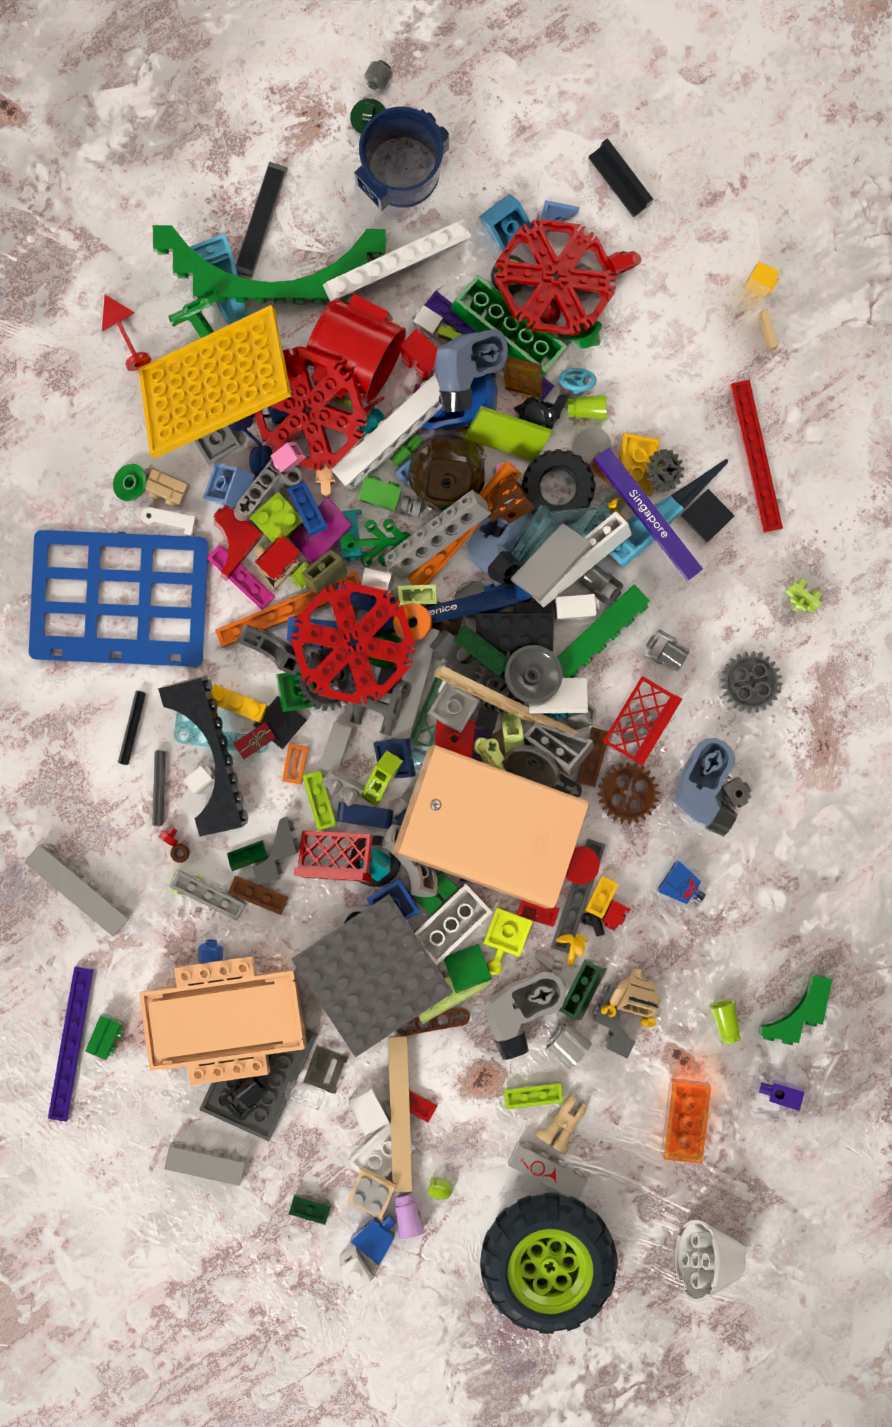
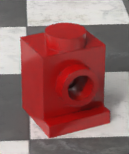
M611 900L602 919L605 922L604 926L615 931L619 925H623L626 919L624 913L625 911L629 912L630 908Z

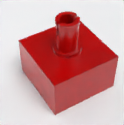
M475 718L468 720L461 734L437 720L434 745L472 758Z

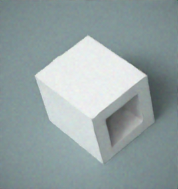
M424 305L421 310L417 309L412 317L414 319L413 326L432 338L443 323V317Z

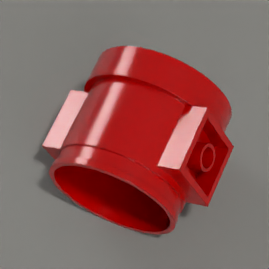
M354 294L349 303L343 302L340 298H335L329 303L318 319L306 348L342 360L338 363L337 367L345 363L346 365L342 369L345 374L349 371L353 372L348 379L350 380L355 375L362 401L369 404L380 393L396 365L401 353L400 345L405 341L406 328L393 322V318L387 310ZM305 360L307 368L314 370L311 379L315 382L314 385L316 386L327 375V367L311 360ZM342 388L335 396V398L343 402L345 399L351 401L349 392L345 388Z

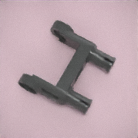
M400 680L396 687L393 688L389 703L381 700L375 702L374 698L368 696V704H365L363 697H360L362 705L352 704L354 707L349 722L361 725L364 710L368 708L383 714L384 720L379 733L391 736L395 720L400 716L403 701L411 692V684Z

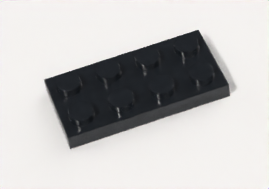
M554 612L476 613V633L498 651H516L529 645H538L553 651Z

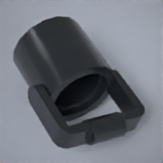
M247 1077L240 1085L235 1084L222 1097V1101L233 1116H236L239 1120H245L258 1107L256 1103L268 1093V1090L257 1077ZM233 1092L246 1107L250 1108L244 1116L227 1099Z

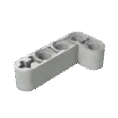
M271 459L237 502L234 509L235 518L239 521L248 520L277 482L286 488L297 485L302 480V472L296 466L290 471L280 472V470H276L273 467V459ZM288 476H294L297 481H291ZM261 479H268L270 484H264ZM250 493H257L259 498H252ZM246 504H248L249 506L247 510L241 512L240 510H242L246 506Z

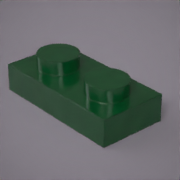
M263 840L227 853L229 866L232 871L268 859Z
M294 1194L289 1215L326 1225L331 1204Z

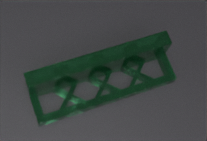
M437 677L434 678L409 739L410 742L427 749L432 746L435 740L436 725L429 727L426 719L434 699L439 695L437 692L442 680ZM424 724H426L427 728L422 730ZM435 727L434 732L432 734L430 729ZM427 730L431 736L428 745L418 741L420 733Z

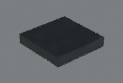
M707 489L680 516L707 543L735 515Z
M277 696L266 709L261 723L255 722L253 726L257 728L266 722L276 737L273 742L283 750L307 720L296 710L282 712L280 697Z

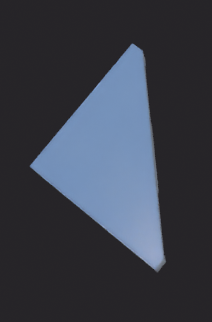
M545 200L541 219L564 222L578 213L580 207Z

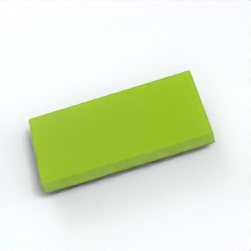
M481 406L468 428L465 438L469 441L533 461L540 454L550 437L551 429Z

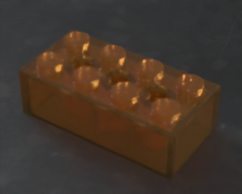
M670 1078L661 1151L664 1160L703 1163L711 1086L708 1082ZM687 1098L692 1100V1103L689 1102V1105H686L684 1102ZM688 1117L690 1121L684 1124L682 1120ZM682 1137H686L688 1139L687 1141L684 1140V1143H681L680 1141Z

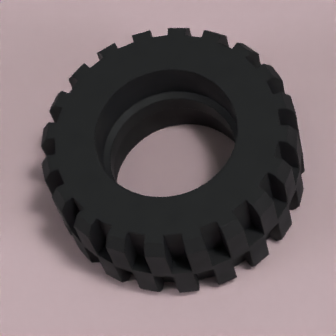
M561 449L545 451L544 454L538 455L530 462L524 473L521 486L536 507L530 513L533 516H537L542 522L546 521L552 525L573 522L586 512L594 498L596 488L594 473L590 470V465L584 462L580 455L572 454L573 451H561ZM552 470L566 471L575 480L576 493L566 504H551L541 494V480L545 474Z

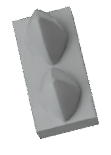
M334 769L327 773L321 785L328 788L331 795L337 793L342 795L347 806L353 805L365 787Z

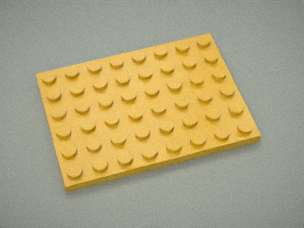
M272 305L138 368L149 453L153 459L291 397L276 311Z

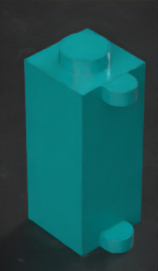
M362 510L342 511L353 524L347 533H351L356 539H360L357 515L362 514ZM341 544L343 560L347 559V562L359 561V557L367 554V551H361V547L348 551Z

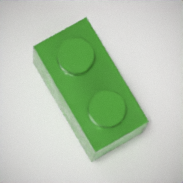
M371 475L370 478L365 477L358 499L361 502L396 512L402 488H399L400 485L395 482L389 481L387 484L381 482V478Z

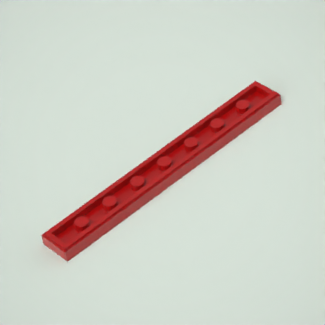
M750 379L731 383V392L763 533L783 529Z

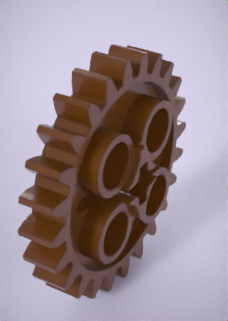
M626 762L625 767L619 763V769L612 766V773L605 772L608 776L607 779L601 778L604 785H598L599 788L603 789L602 792L597 793V795L603 796L598 802L605 804L601 809L609 810L606 814L607 816L614 814V821L619 817L621 824H623L625 819H627L628 824H631L632 819L639 823L638 817L646 820L644 814L652 815L649 809H656L657 807L653 802H659V799L655 798V795L660 794L659 791H655L659 784H653L652 782L656 777H649L650 770L643 772L645 766L637 769V763H634L633 767H630L629 762ZM620 776L626 778V785L623 787L617 785V778ZM633 776L634 780L630 789L633 792V796H629L627 809L624 810L623 807L627 797L624 791H628L630 778ZM638 781H643L645 784V788L641 792L635 788ZM615 795H620L622 798V802L618 806L612 803V798ZM635 799L639 800L641 804L638 810L631 808V802Z

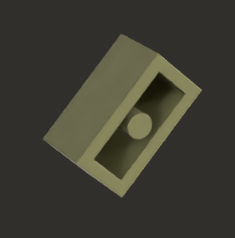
M328 550L301 574L307 587L318 595L325 587L328 590L330 584L333 586L348 572L342 558L332 550Z

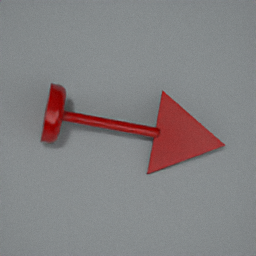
M104 295L102 331L115 324L118 325L132 354L126 360L125 366L128 371L139 370L138 368L150 363L152 359L147 352L136 353L121 323L122 320L135 314V312L109 296Z

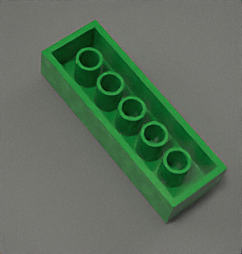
M478 274L454 300L450 310L476 332L492 329L501 331L507 341L508 357L539 382L562 357L568 347L552 333L531 331L532 327H534L533 323L527 329L528 321L526 319H522L518 323L520 314L514 319L502 294Z

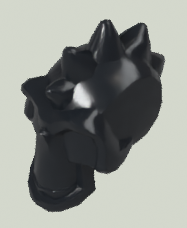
M570 394L559 395L554 404L542 401L543 398L536 399L534 396H531L523 403L515 406L514 410L519 415V419L553 429L555 422L560 419L561 412L571 396Z

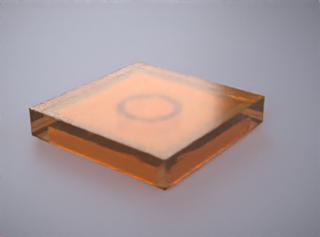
M507 357L504 365L505 389L541 398L543 394L542 365Z

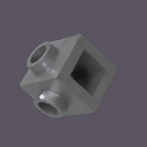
M736 777L722 786V790L725 793L722 796L727 805L731 804L733 807L738 806L740 808L749 803L748 799L751 798L749 793L752 791L747 782L743 783L740 777ZM738 790L739 794L736 797L735 792Z

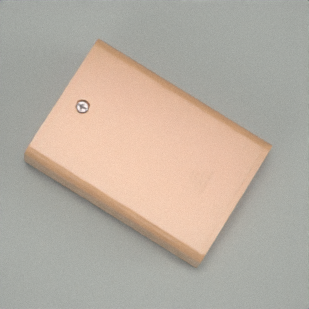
M433 745L426 752L392 854L540 907L554 908L589 802Z

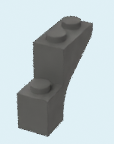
M288 816L279 820L272 852L268 859L252 866L257 885L280 879V874H283L281 863H277L276 860L298 853L297 849H300L298 838H294L292 833L295 830L293 820H289Z
M609 984L601 992L600 997L602 1000L600 1004H596L592 1011V1015H594L593 1020L612 1029V1032H608L604 1039L605 1047L628 1059L636 1041L620 1028L619 1009H617V1006L614 1007L616 1014L613 1017H608L610 1009H608L605 1015L601 1013L602 1007L610 1004L609 1000L616 989L613 985Z

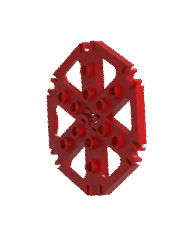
M542 219L533 220L531 222L533 229H529L526 224L522 228L520 226L496 261L495 268L501 269L502 272L495 273V282L514 319L520 314L518 323L522 319H526L528 321L527 329L533 323L534 327H532L531 331L578 335L581 332L579 326H583L586 331L591 328L615 294L616 286H611L609 282L616 281V272L597 235L591 241L594 233L591 232L588 236L584 235L585 226L577 231L581 224ZM547 231L567 233L570 236L569 242L558 258L545 234ZM524 242L528 245L537 264L510 261L509 257L516 246ZM587 250H591L596 255L602 267V272L574 269L583 254ZM554 273L557 274V277H560L558 281H555L554 277H551L554 275ZM510 283L535 285L537 288L524 306H518L508 289V285ZM574 290L595 292L601 296L600 302L591 314H586ZM554 297L566 319V324L563 326L544 324L540 319Z
M302 346L292 348L293 355L290 354L289 348L285 349L283 354L287 376L292 389L291 397L269 407L289 413V415L274 431H270L266 426L262 410L254 413L263 442L267 441L266 447L274 444L275 450L272 453H275L286 443L292 442L304 429L311 456L309 459L305 458L298 465L314 471H321L324 469V462L327 468L330 469L336 466L363 438L361 436L365 434L364 431L359 429V425L363 427L367 425V416L356 377L354 375L350 380L348 379L353 372L349 371L346 374L343 372L342 369L346 365L345 363L337 367L338 363L342 360ZM305 360L325 365L328 370L327 375L314 389ZM342 388H345L349 392L354 411L349 413L327 404ZM305 407H311L312 411H310V413L309 411H305ZM325 427L342 432L347 436V442L337 453H332Z
M340 581L339 590H333L330 584L329 590L331 593L328 594L325 587L298 615L295 620H300L303 623H293L294 626L300 628L299 633H291V635L299 637V639H291L303 681L311 677L306 685L309 686L312 682H315L317 684L314 690L315 693L322 687L323 690L318 695L362 705L360 697H363V702L368 704L367 697L372 695L376 702L378 701L376 692L379 693L381 700L412 667L404 665V662L413 663L412 660L407 659V654L415 653V650L408 649V646L415 647V643L403 604L396 610L395 607L399 606L400 601L398 600L395 604H391L389 601L393 596L392 593L388 594L385 599V594L389 592L387 590L345 581L346 589H344L343 583ZM353 592L373 595L377 599L376 605L359 623H357L350 600V595ZM323 601H329L338 629L313 624L310 622L309 616ZM391 617H397L402 627L404 640L401 643L373 638V636ZM349 633L352 634L354 640L359 641L356 644L357 653H355L352 646H348L351 638ZM305 643H312L333 648L334 650L316 669H309L302 647ZM368 657L394 662L397 665V671L385 684L378 685L375 682ZM348 663L356 684V692L354 694L342 693L330 688V682Z

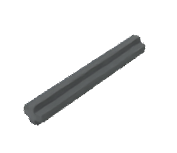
M156 750L154 754L153 826L163 825L166 752L163 750Z

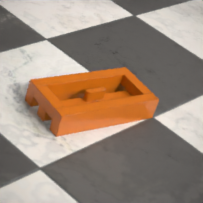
M289 743L282 781L301 785L308 747ZM296 748L291 777L287 778L292 749ZM301 749L303 750L298 780H295L294 778L299 753Z

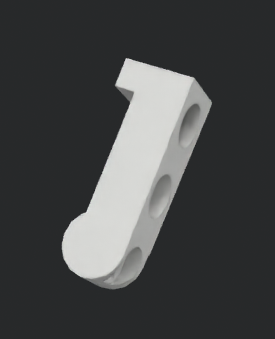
M151 507L144 508L141 512V520L147 525L161 524L184 529L186 536L193 537L195 535L198 518Z

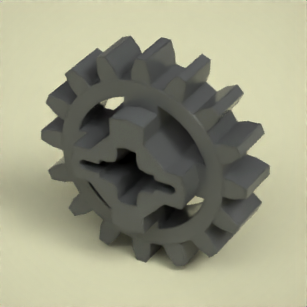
M661 449L660 451H655L654 455L649 456L651 462L646 463L649 470H646L645 473L650 475L647 480H652L651 486H656V490L670 491V489H675L676 485L681 484L679 478L684 477L681 474L684 467L680 466L683 461L677 459L679 454H673V450Z

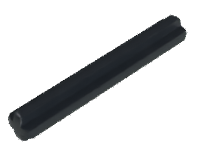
M135 691L118 763L122 765L129 764L146 693L143 691Z

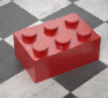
M415 329L400 345L401 358L403 359L402 363L409 369L412 367L417 372L416 376L424 382L434 375V363L438 348L420 331Z

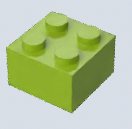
M279 492L250 517L271 542L280 534L288 539L303 524L299 514Z

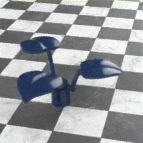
M268 407L269 414H263L264 418H272V422L275 424L282 423L289 415V413L272 407ZM251 414L228 425V427L232 431L237 432L241 430L257 443L258 447H254L250 452L249 465L252 474L258 477L272 459L271 455L273 453L270 446H262V443L247 430L253 424V417L256 418L255 414Z

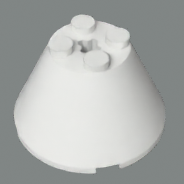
M690 1220L683 1226L685 1229L682 1234L678 1235L676 1242L675 1268L678 1281L683 1283L686 1289L683 1292L687 1297L694 1301L706 1300L741 1277L746 1276L745 1256L747 1249L745 1245H741L737 1240L701 1220Z

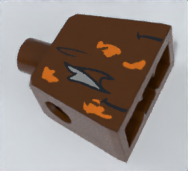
M511 475L490 496V500L495 507L490 510L491 514L488 517L493 523L501 516L508 523H512L536 507L522 486Z

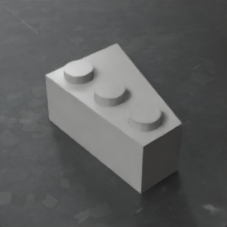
M537 722L524 735L525 745L537 747L548 753L554 759L558 768L569 777L572 776L594 748L593 740H586L571 733L567 734Z

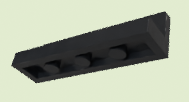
M607 138L601 142L600 148L589 155L588 159L631 216L635 217L652 204L653 197Z

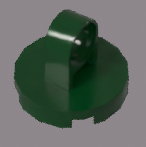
M366 98L353 106L350 122L359 136H361L364 127L370 119L386 109L381 102Z

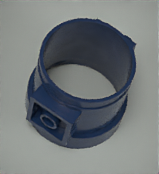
M404 106L391 107L372 117L362 131L359 141L361 166L354 172L355 182L381 211L388 205L397 208L416 206L429 198L438 184L443 157L449 150V133L443 126L439 127L436 124V119L430 112L426 113L423 109L419 111ZM398 137L412 138L424 144L431 151L435 159V165L430 175L417 185L405 188L388 186L379 181L369 168L371 157L376 149L390 139Z

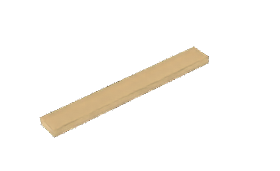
M444 666L435 670V677L532 724L537 722L567 734L576 735L577 733L576 730L541 713H529V707Z
M388 1036L392 1181L397 1185L394 1192H412L407 1036Z

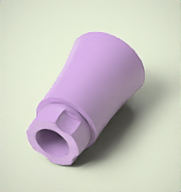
M407 1193L394 1197L399 1239L412 1238L425 1233L416 1204L413 1202L412 1194Z

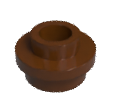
M176 844L175 847H172L170 855L175 862L183 863L189 858L190 850L184 844ZM179 849L184 852L182 857L177 855Z

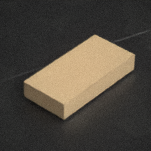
M766 309L759 313L758 319L767 350L773 351L778 347L769 311Z

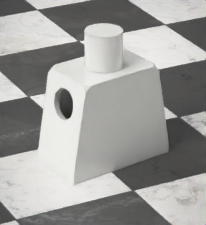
M354 1246L339 1255L340 1268L354 1291L374 1278L357 1247Z

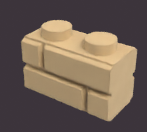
M153 468L146 482L145 490L148 491V496L157 500L159 497L166 499L164 503L175 507L176 504L182 506L190 484Z

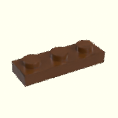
M591 727L588 739L593 740L594 748L581 763L577 783L591 787L596 786L607 746L603 743V740L609 731Z
M235 875L228 891L230 895L279 915H282L289 898L286 895L257 885Z

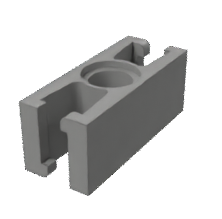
M333 722L319 768L328 771L334 769L339 772L353 729L352 727Z

